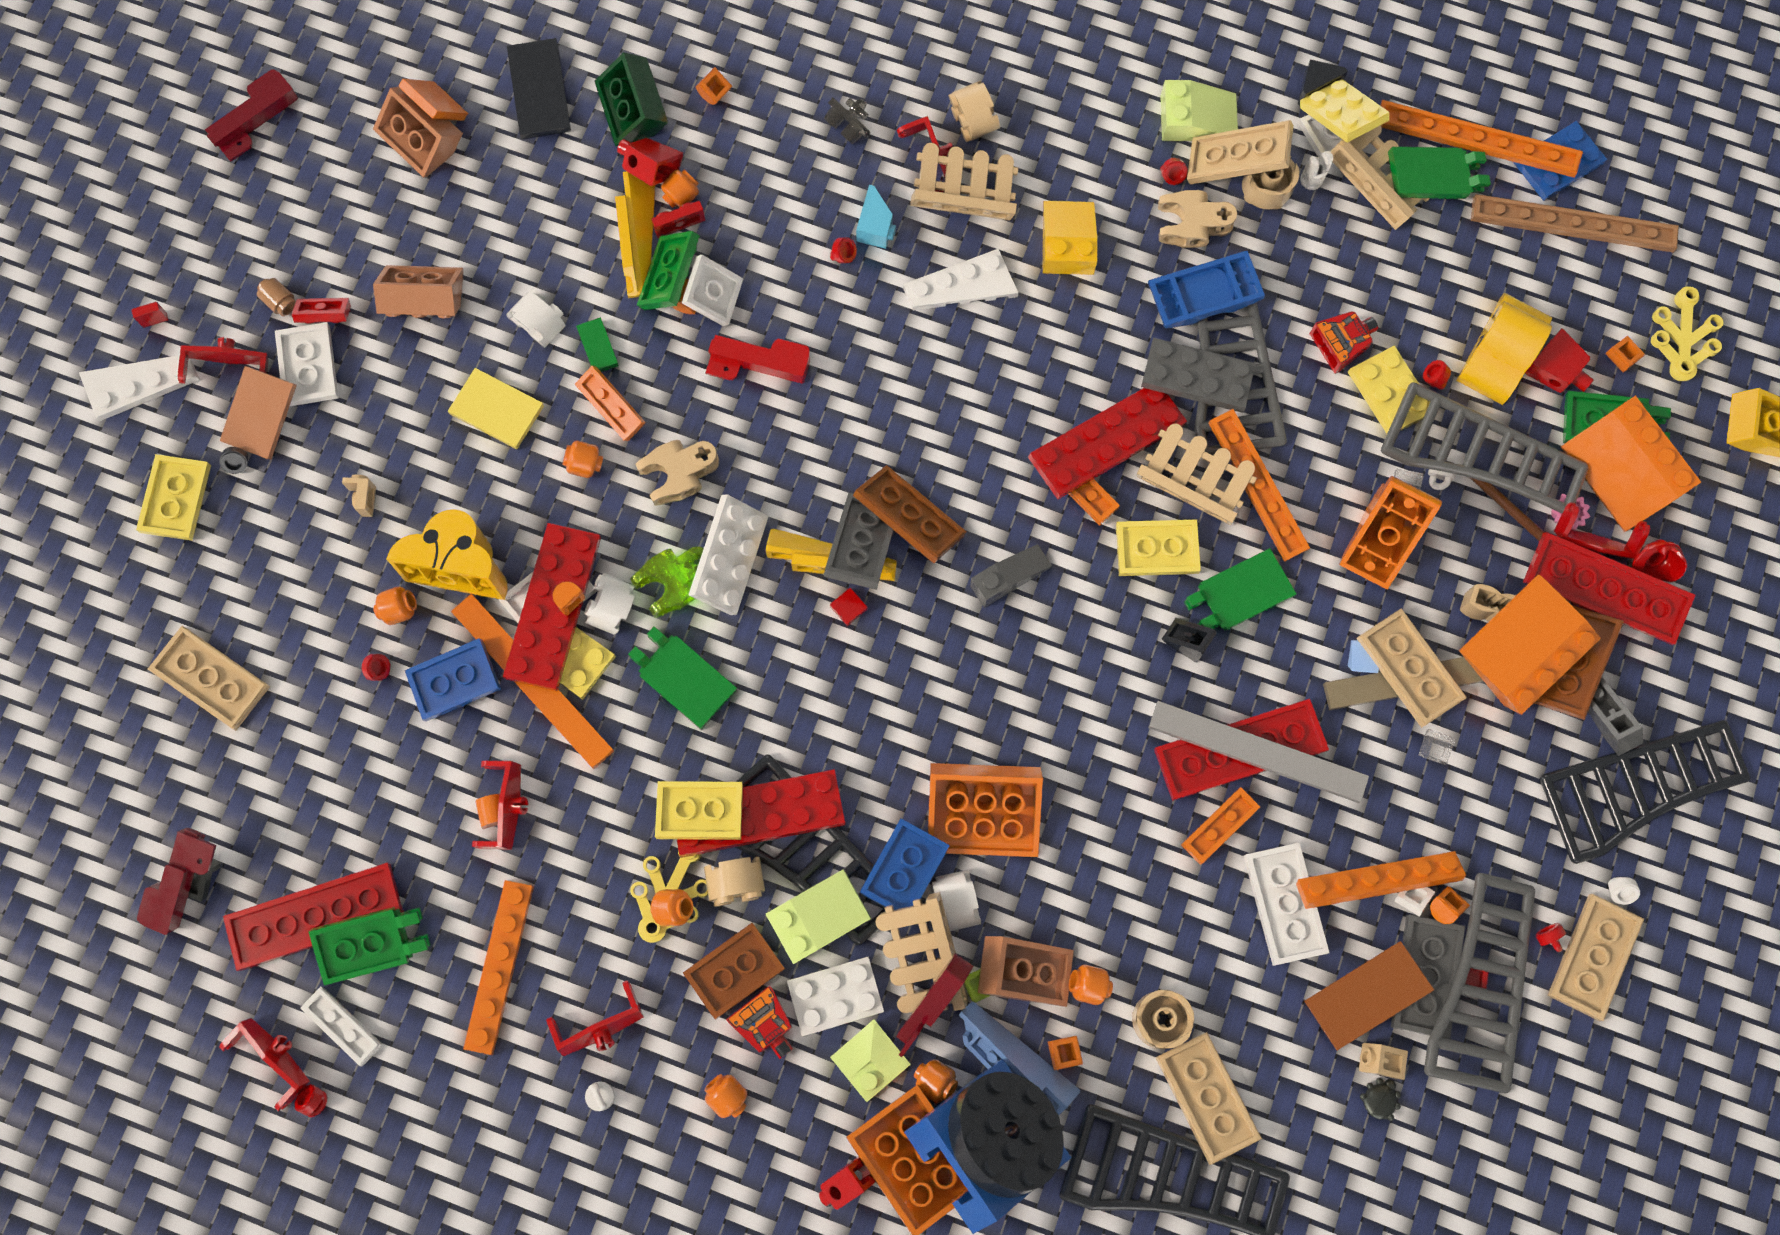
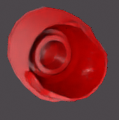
M1656 540L1643 547L1634 559L1632 568L1662 581L1675 582L1685 574L1687 561L1678 544Z

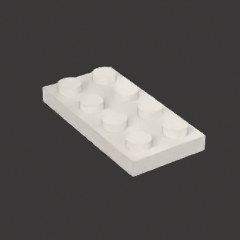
M721 495L689 596L729 615H737L769 517L768 515L730 495Z
M1300 843L1244 855L1272 965L1275 966L1328 954L1329 949L1317 907L1305 909L1296 886L1298 879L1309 877Z

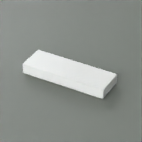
M320 986L300 1008L361 1067L383 1045L324 987Z

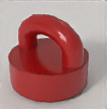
M1179 158L1168 159L1160 167L1162 177L1170 185L1182 183L1188 174L1187 166Z
M849 237L836 239L830 252V259L842 264L852 262L857 254L855 242Z
M1442 360L1433 361L1425 368L1423 379L1430 386L1442 390L1447 385L1451 369Z
M382 654L366 656L362 662V672L365 678L371 681L385 679L390 673L389 659Z
M1554 923L1538 931L1535 937L1541 946L1552 944L1556 952H1561L1563 948L1559 939L1566 934V931L1562 924Z
M312 1084L307 1085L296 1097L295 1109L303 1115L315 1117L325 1108L328 1096L320 1088Z

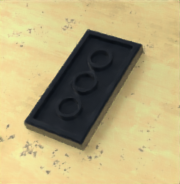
M552 38L508 45L507 52L521 139L571 132L557 39Z

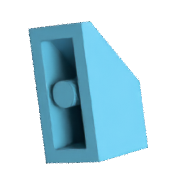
M869 185L856 229V242L886 249L888 240L893 241L896 225H893V214L875 186Z

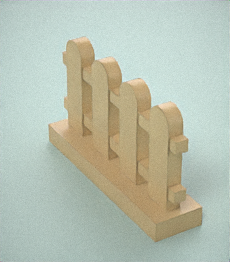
M1378 126L1348 143L1344 140L1340 141L1330 152L1333 154V163L1396 230L1417 211L1414 206L1421 199L1426 202L1430 198H1401L1394 191L1391 172L1386 176L1380 168L1387 161L1389 162L1388 151L1390 148L1399 146L1393 140L1383 143L1378 137L1382 132V128ZM1371 143L1377 151L1368 157L1363 152V149Z
M927 143L922 153H917L916 161H921L920 179L915 178L914 186L919 187V189H915L913 192L910 206L1003 220H1011L1016 214L1017 204L1010 203V201L1015 200L1016 193H1011L1012 177L1018 174V167H1014L1012 156L1004 154L998 159L997 164L989 163L988 154L980 150L974 154L972 160H965L964 152L960 147H952L947 157L939 156V148L934 143ZM937 164L946 165L945 182L936 181ZM963 168L971 169L970 186L961 185ZM988 171L996 173L995 190L986 189ZM935 189L944 191V193L935 192ZM960 193L969 194V196H962ZM985 197L994 198V200L985 199Z
M1179 424L1170 425L1167 431L1161 429L1158 436L1162 440L1154 455L1148 453L1145 460L1149 464L1148 466L1141 464L1137 472V478L1231 526L1237 516V513L1233 510L1235 506L1239 509L1242 507L1244 502L1239 499L1248 482L1254 484L1257 479L1252 476L1255 471L1254 464L1249 460L1242 461L1238 468L1228 464L1231 453L1226 448L1218 449L1214 456L1205 452L1207 441L1202 436L1194 437L1190 444L1181 440L1183 428ZM1178 446L1186 450L1176 468L1168 464ZM1200 458L1210 462L1201 480L1192 476ZM1164 470L1173 474L1171 479L1162 475ZM1224 470L1234 475L1225 492L1215 488ZM1187 482L1197 486L1195 491L1185 487ZM1211 494L1220 498V502L1216 503L1209 499Z
M940 892L929 894L926 903L923 904L921 899L913 900L914 906L894 910L893 905L886 906V912L881 913L876 919V926L879 930H891L893 939L885 943L883 953L888 958L898 957L900 967L892 970L890 980L894 985H905L907 994L902 995L897 1002L898 1009L903 1013L913 1012L929 990L915 992L913 983L932 978L933 982H935L938 975L956 953ZM928 921L932 923L933 930L929 931L927 926ZM919 924L921 933L901 937L899 928ZM938 948L940 958H936L934 949ZM926 951L927 961L908 965L906 955ZM964 984L949 1003L953 1004L954 1011L965 1009L967 1006L968 997Z

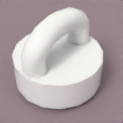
M1429 469V485L1436 490L1445 489L1450 485L1451 481L1455 480L1456 474ZM1436 478L1444 480V482L1436 483Z
M1616 877L1608 882L1611 898L1617 904L1626 905L1633 903L1640 896L1638 884L1632 878Z
M606 1082L593 1083L588 1087L585 1094L587 1105L595 1111L607 1110L615 1099L614 1089Z

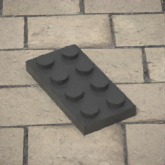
M1153 338L1141 387L1244 413L1255 363Z
M852 493L847 495L825 567L824 577L877 590L893 529L857 500Z
M1406 915L1402 944L1427 978L1434 991L1392 1016L1391 1028L1431 1035L1452 988L1461 960L1465 926L1453 923L1443 924L1429 918ZM1449 1022L1443 1038L1450 1039L1452 1022Z

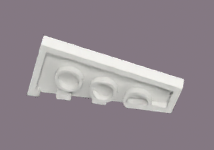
M999 249L903 284V289L912 310L945 307L946 304L952 303L968 304L970 301L983 299L991 301L1006 296L1008 298L1018 297V291Z
M180 355L79 372L94 414L99 421H102L199 381L200 379L192 359L189 358L185 384H181L178 381Z

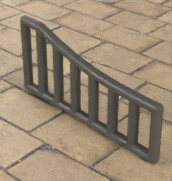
M1257 302L1247 306L1249 316L1208 321L1205 318L1197 322L1201 350L1221 355L1250 350L1257 351L1259 364H1255L1253 375L1262 374L1265 388L1251 389L1247 401L1267 398L1270 412L1239 416L1238 418L1243 426L1272 422L1275 437L1251 440L1256 450L1284 446L1287 443V437ZM1246 326H1251L1253 340L1210 346L1209 332ZM1198 402L1194 427L1195 435L1206 439L1207 447L1205 452L1214 456L1216 451L1222 448L1221 445L1209 446L1206 432L1212 431L1208 424L1209 421H1206L1207 408L1214 405Z
M1415 382L1408 385L1381 447L1382 454L1407 466L1437 470L1484 481L1536 501L1561 514L1568 503H1576L1589 469L1587 463ZM1417 395L1430 401L1407 454L1393 446ZM1440 406L1453 412V418L1435 460L1420 458L1419 454ZM1464 418L1479 424L1463 464L1446 462ZM1488 429L1503 436L1489 472L1473 468ZM1513 441L1527 447L1514 481L1499 475ZM1537 452L1551 458L1539 491L1524 485ZM1561 464L1576 470L1564 502L1549 496Z
M1485 873L1476 874L1461 960L1447 1000L1428 1039L1424 1072L1427 1076L1505 1094L1511 1091L1535 898V888L1533 886ZM1486 885L1523 895L1521 911L1484 902ZM1482 913L1520 922L1518 939L1480 930ZM1477 941L1516 950L1514 967L1474 957ZM1470 968L1513 978L1511 995L1465 984ZM1461 995L1509 1006L1507 1023L1458 1012L1455 1011ZM1449 1022L1505 1034L1504 1052L1443 1038ZM1439 1049L1502 1063L1500 1080L1437 1066Z

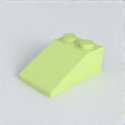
M1165 80L1160 95L1162 141H1192L1193 137L1238 130L1236 93L1192 80Z
M844 869L766 913L768 920L793 964L871 919Z

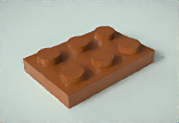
M752 922L684 971L683 974L710 1014L717 1020L784 971L785 968Z

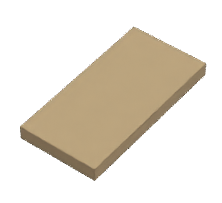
M1288 120L1193 137L1187 175L1188 182L1195 184L1289 168L1294 126L1292 121Z
M1402 608L1356 638L1421 728L1467 698Z
M184 626L179 628L148 668L149 671L235 731L270 688L265 682Z
M1589 894L1547 996L1598 1021H1604L1644 918L1599 896Z
M1207 1032L1156 1057L1209 1165L1262 1139Z

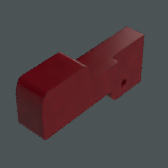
M271 69L249 84L247 92L251 98L205 129L208 133L206 135L215 147L218 146L230 162L252 147L253 141L248 134L298 100L291 85L278 71Z
M184 828L177 832L169 864L164 868L161 882H157L144 890L137 915V921L143 926L164 935L179 928L194 873L203 875L209 872L217 846L205 841V835L201 834V832L191 828Z
M956 953L938 975L931 988L896 1035L897 1038L905 1043L899 1053L900 1057H903L925 1024L929 1027L934 1024L973 969V965Z

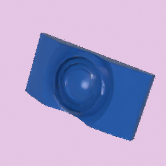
M1248 250L1148 280L1164 328L1193 325L1209 316L1235 312L1265 297Z

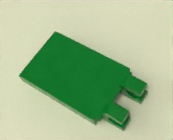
M1391 147L1388 151L1394 191L1401 198L1466 199L1470 193H1482L1484 187L1491 185L1489 175L1478 174L1472 177L1470 175V170H1478L1480 164H1484L1487 161L1485 152L1473 151L1467 154L1466 150H1462V148Z
M1568 391L1565 395L1563 443L1565 444L1632 397ZM1638 398L1657 424H1665L1666 420L1671 418V408L1651 406L1649 399ZM1664 432V434L1670 440V433Z
M1269 548L1202 581L1198 586L1200 591L1188 596L1184 603L1190 611L1207 602L1213 614L1200 620L1198 625L1212 629L1220 625L1221 629L1227 631L1293 598L1296 592Z
M653 626L647 633V636L659 649L650 659L636 646L628 655L641 667L638 671L641 673L639 675L640 678L702 730L733 696L737 688L677 636L673 637L672 635L667 638Z
M392 907L310 929L309 936L324 986L407 964L410 961L409 958H412L414 953L428 950V946L431 945L428 934L408 940L405 927L421 922L423 919L421 908L401 913L400 909Z

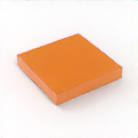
M402 79L399 84L400 89L432 119L462 121L468 115L434 81Z

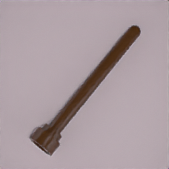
M1470 478L1533 537L1540 541L1542 534L1545 532L1493 484Z

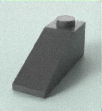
M1037 544L995 563L971 578L970 587L985 608L1050 569L1052 565Z
M1602 677L1588 712L1602 736L1615 753L1620 756L1643 744V727Z

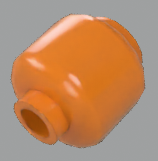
M685 169L682 172L674 170L661 184V189L665 193L662 198L672 208L676 205L681 207L687 202H692L699 194V189L697 188L699 183Z
M574 441L571 446L567 445L562 465L566 466V471L569 474L591 478L594 471L600 472L603 456H599V448L596 445Z
M399 586L379 593L376 597V605L373 607L374 613L379 620H382L387 625H396L413 617L414 611L417 609V602L410 590Z
M664 889L658 891L653 897L650 911L653 919L660 926H682L687 923L693 913V901L687 892L682 889Z
M1084 964L1077 970H1073L1069 978V991L1072 992L1074 999L1077 1001L1099 1005L1112 994L1113 983L1110 981L1108 972L1102 968Z
M936 1059L929 1061L927 1064L921 1063L914 1074V1078L917 1079L916 1085L919 1086L926 1098L934 1103H940L954 1094L958 1086L955 1071Z
M717 1075L704 1090L706 1092V1104L720 1118H727L731 1115L735 1118L747 1106L744 1103L747 1098V1090L732 1075Z

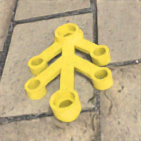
M1684 287L1675 295V304L1681 309L1680 329L1670 319L1671 311L1667 307H1659L1652 315L1653 321L1660 324L1665 331H1657L1651 337V344L1655 348H1659L1671 362L1670 375L1677 381L1692 379L1697 373V365L1707 357L1715 356L1722 349L1721 342L1718 339L1712 338L1703 345L1702 350L1690 357L1692 345L1710 332H1716L1723 326V319L1719 315H1711L1701 327L1692 332L1693 307L1699 301V292L1694 287ZM1659 313H1663L1664 316H1665V319H1664V318H1661V317L1659 316ZM1710 321H1714L1717 327L1713 326ZM1657 336L1661 337L1663 342H1659ZM1670 337L1679 346L1678 353L1668 343L1670 341ZM1709 344L1715 347V351L1710 349ZM1681 365H1684L1687 368V371L1684 370L1681 367Z
M701 854L680 858L667 886H665L660 872V861L654 856L647 857L643 862V868L650 875L655 893L664 889H678L689 865L697 862ZM651 860L657 862V867L654 870L647 868V863ZM698 880L694 886L684 889V891L687 892L691 899L698 896L706 897L708 896V890L703 894L697 891L698 885L706 884V880ZM636 882L631 886L630 891L631 895L637 899L643 917L638 926L639 935L646 942H658L664 938L666 930L674 926H660L655 922L647 898L648 887L643 882ZM637 886L644 887V893L641 896L635 894ZM694 906L695 916L693 919H689L687 923H693L699 917V912ZM655 923L657 931L651 934L647 931V927L649 924Z

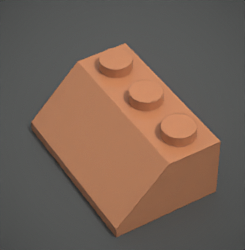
M400 87L389 89L373 127V130L423 178L428 177L454 154L463 135L449 120L432 119Z
M386 265L373 283L377 314H386L388 317L407 314L415 318L427 315H437L439 318L455 316L461 306L463 268Z

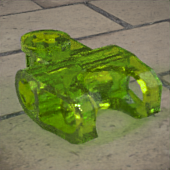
M692 547L678 557L672 549H666L650 558L630 578L636 589L651 582H659L664 585L662 597L649 608L654 618L679 610L695 600V598L689 596L698 568L694 561L697 559L700 561L704 548Z

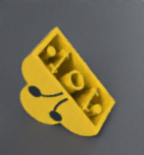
M1504 293L1500 297L1456 381L1503 405L1545 344L1552 329V325H1550L1552 317Z
M451 509L436 514L425 526L423 534H412L401 538L392 546L386 558L406 582L505 600L507 595V580L492 559L493 551L489 541L472 517L461 510Z

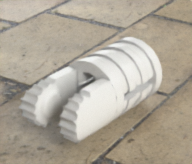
M1325 151L1320 157L1311 156L1300 177L1303 187L1309 190H1316L1322 185L1333 162V154L1331 152Z

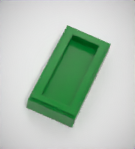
M601 317L576 326L591 366H596L601 372L619 366Z

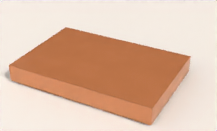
M245 366L220 441L263 458L272 459L297 385Z

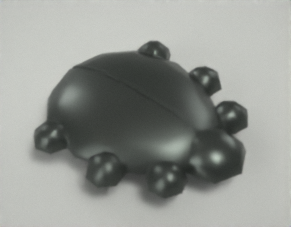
M1377 1078V1084L1367 1083L1368 1090L1365 1094H1360V1099L1364 1102L1365 1109L1371 1116L1377 1119L1392 1121L1394 1120V1111L1401 1108L1400 1103L1396 1102V1099L1401 1097V1093L1395 1091L1396 1083L1394 1080L1387 1079L1384 1082L1382 1078Z

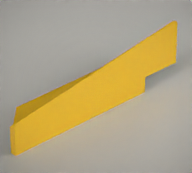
M626 171L623 172L625 195L615 196L627 295L628 298H635L640 296L651 264L655 185L650 186Z
M771 529L766 545L767 558L792 560V571L824 574L833 544ZM885 559L880 580L895 581L896 560Z

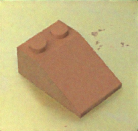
M985 936L978 993L1067 1007L1068 984L1074 950L1002 936Z

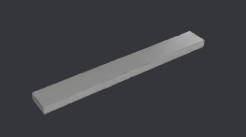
M1160 701L1156 703L1148 727L1149 729L1356 803L1362 801L1369 778L1368 775Z

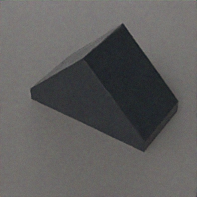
M1310 59L1304 73L1298 105L1300 106L1301 99L1323 89L1335 81L1344 80L1348 72L1347 69Z
M1175 618L1162 637V640L1197 663L1217 632L1215 629Z

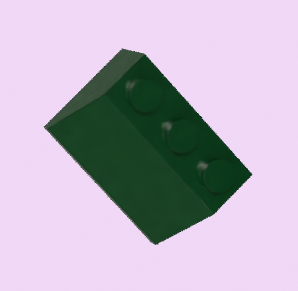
M623 52L594 81L615 146H618L623 139L632 143L644 138L653 137L668 124L646 57Z

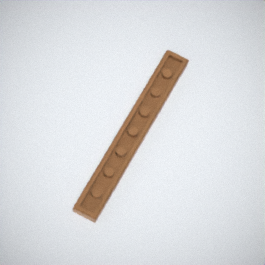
M1475 194L1473 197L1471 221L1673 253L1677 249L1678 225Z

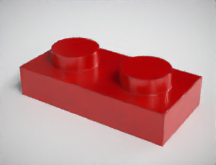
M700 201L694 203L687 202L678 209L670 212H661L652 218L654 231L658 239L660 236L669 235L705 221Z
M349 298L297 299L292 312L294 323L307 324L315 322H346L351 308Z

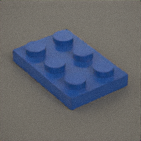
M1575 121L1544 140L1545 142L1583 151L1575 178L1516 162L1513 163L1541 199L1545 201L1603 165L1607 158L1579 123Z
M480 638L404 670L421 718L426 722L501 690L485 644Z
M900 818L860 890V894L884 907L893 905L894 910L914 906L913 900L921 899L950 845Z

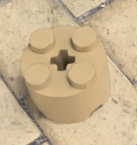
M981 80L948 95L952 104V114L956 122L960 121L962 126L960 129L965 142L1000 129L997 114L992 116L994 114V104L984 83H981Z
M1290 156L1289 168L1244 175L1242 190L1245 201L1262 209H1280L1289 200L1299 179L1297 163L1295 165Z
M750 857L719 862V867H714V870H712L711 865L704 867L709 901H714V907L729 905L731 902H734V898L739 897L742 898V902L757 900L759 897H762V892L765 891L760 857H755L752 863Z
M1170 990L1154 991L1146 994L1137 1002L1132 1012L1133 1028L1139 1039L1152 1048H1175L1183 1044L1190 1037L1194 1023V1012L1190 1003L1182 995ZM1159 1013L1161 1015H1168L1169 1019L1165 1021L1167 1026L1158 1024Z

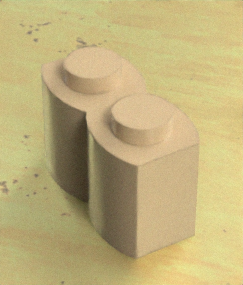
M1476 584L1464 594L1460 611L1472 619H1485L1489 622L1516 595L1501 594L1491 586Z

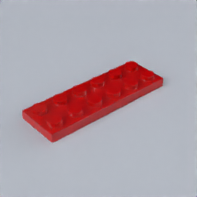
M1143 388L1029 454L1028 458L1056 498L1060 499L1161 440L1162 438L1158 436L1161 429L1167 431L1168 427L1172 424H1179L1183 427L1186 425L1187 420L1168 394Z
M547 523L504 670V679L558 691L583 601L568 616H565L553 600V591L562 582H572L585 595L601 541L599 534Z
M1548 532L1542 534L1523 580V583L1529 584L1537 575H1541L1568 602L1589 611L1624 621L1623 625L1670 645L1676 644L1695 598L1693 593Z
M1310 699L1227 725L1312 756L1329 751ZM1177 740L1154 749L1172 801L1267 771L1183 740Z
M835 769L743 787L741 840L677 839L680 858L845 825Z
M387 862L225 915L223 919L236 971H242L312 948L309 930L312 928L392 907L400 909L401 913L403 909L391 864Z

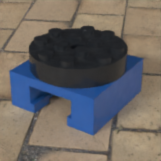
M1004 1059L979 1074L904 1131L924 1162L932 1158L939 1151H942L968 1191L952 1204L972 1234L997 1222L1028 1194L1046 1184L1057 1170L1072 1158L1064 1147L1060 1118L1050 1100L1037 1085L1022 1076L1014 1074Z

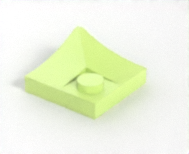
M872 1020L830 1057L866 1102L911 1065L904 1056H899V1049L875 1020Z

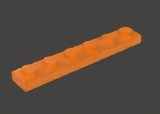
M1234 409L1210 420L1208 424L1219 444L1231 453L1230 464L1236 468L1245 460H1249L1254 464L1255 471L1252 476L1257 479L1254 484L1248 482L1245 491L1284 562L1310 549Z
M1453 851L1298 879L1296 886L1305 909L1463 881L1466 874L1456 852Z
M507 880L504 882L465 1039L464 1050L488 1055L494 1054L534 889L532 885Z

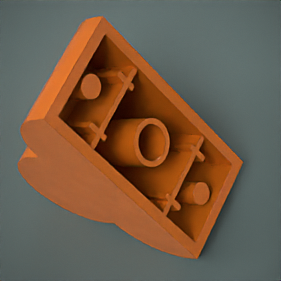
M1390 476L1387 482L1379 487L1370 501L1339 565L1388 590L1440 509L1442 501L1394 476Z

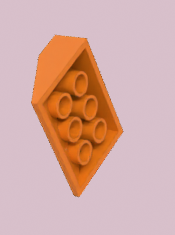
M1636 395L1561 446L1565 454L1588 464L1589 469L1585 477L1586 482L1624 532L1701 483Z
M1537 575L1472 637L1459 652L1505 707L1522 715L1601 638L1588 621L1541 575Z
M930 763L928 834L950 845L946 854L1038 857L1043 785L1041 767Z
M918 1085L908 1090L846 1137L912 1235L921 1234L955 1207L952 1203L968 1191L942 1151H939L932 1158L924 1162L904 1133V1131L934 1109Z

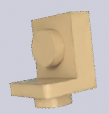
M356 474L352 475L351 478H343L342 484L348 490L356 491L352 495L354 509L362 517H373L376 486L364 475Z
M1363 1043L1359 1071L1404 1080L1408 1051L1382 1044Z

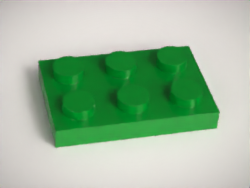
M694 231L660 236L637 306L643 310L677 306L682 295L681 291L685 279L689 275L692 258L697 251L700 235Z

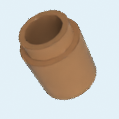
M276 278L264 279L257 287V297L275 314H280L282 317L289 315L296 303L294 295Z

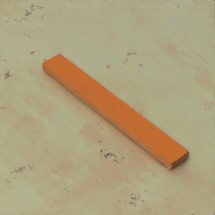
M1382 100L1380 105L1389 111V121L1380 125L1381 128L1470 151L1485 152V155L1574 178L1583 151L1386 100Z
M470 594L451 612L475 639L480 638L483 640L487 652L505 670L513 639L479 601ZM514 681L593 769L614 752L559 689L554 691Z

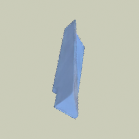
M971 1002L960 1012V1018L964 1020L966 1032L963 1034L964 1045L987 1069L1004 1059L1014 1074L1028 1079L1041 1089L1052 1103L1058 1115L1080 1093L1078 1087L1057 1070H1054L1050 1064L976 1003Z

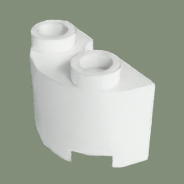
M532 288L506 315L517 326L525 329L534 340L545 348L566 326L561 319L564 314L556 305L551 304L549 306L543 301L544 297L542 294Z
M605 573L599 575L594 584V590H597L595 601L589 600L585 608L584 614L587 615L585 623L615 635L619 631L621 619L626 620L634 599L631 591H633L635 586Z
M969 870L935 877L936 881L932 882L933 892L941 893L950 931L981 924L977 909L979 908Z

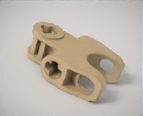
M1184 190L1162 195L1159 197L1158 210L1175 213L1181 218L1182 222L1178 225L1160 228L1159 242L1183 248L1206 246L1209 243V236H1226L1232 231L1237 218V210L1229 202H1208L1207 193L1200 190Z
M673 440L655 448L635 465L640 475H646L655 471H663L668 474L666 483L650 494L654 505L657 506L681 501L699 492L702 489L699 478L713 473L719 466V458L715 447L707 441L697 442L684 449L680 440ZM706 454L708 460L703 461L701 456Z

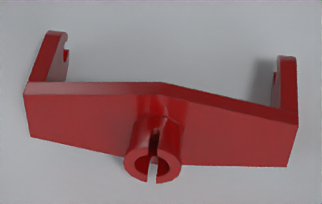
M928 116L905 124L897 129L899 138H905L927 129L931 142L939 148V156L947 157L948 152L953 147L951 142L939 147ZM940 164L941 170L945 178L946 165ZM935 189V192L944 193V191Z
M224 337L218 338V347L181 345L178 381L181 384L186 383L189 358L226 364L260 365L259 371L268 372L269 359L267 353L235 349V340L227 338L226 342H224Z
M1570 502L1566 505L1554 529L1558 537L1600 554L1601 552L1635 559L1649 535L1650 525H1647L1645 521L1638 522L1627 544L1592 533L1571 530L1578 516L1579 507L1575 503Z
M481 761V767L485 769L505 771L498 802L497 841H472V847L478 849L512 850L518 815H525L528 808H522V805H529L526 797H520L521 764L513 761Z
M628 980L622 982L632 1007L631 1009L597 1022L564 1041L556 1021L552 1017L546 1019L556 1049L562 1056H566L594 1043L596 1044L597 1051L607 1050L605 1044H608L609 1048L615 1044L612 1039L613 1034L644 1018L633 988Z
M252 1018L241 1021L223 1040L219 1048L223 1052L226 1049L229 1050L244 1035L261 1059L291 1085V1088L274 1106L279 1112L298 1096L299 1092L308 1085L310 1080L287 1052L292 1047L291 1041L284 1045V1042L288 1039L287 1037L277 1035L274 1039Z

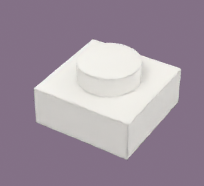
M1425 887L1399 892L1395 902L1420 917L1432 900L1435 891Z

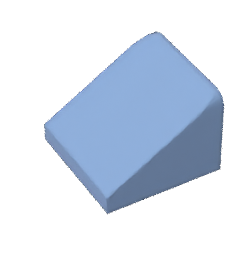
M1351 640L1348 667L1352 671L1378 673V666L1359 641Z

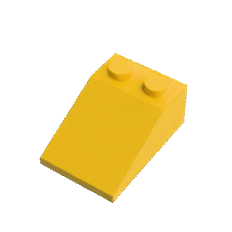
M1043 201V273L1094 275L1097 265V229L1094 202Z
M1761 388L1732 394L1727 444L1747 452L1780 457V397Z

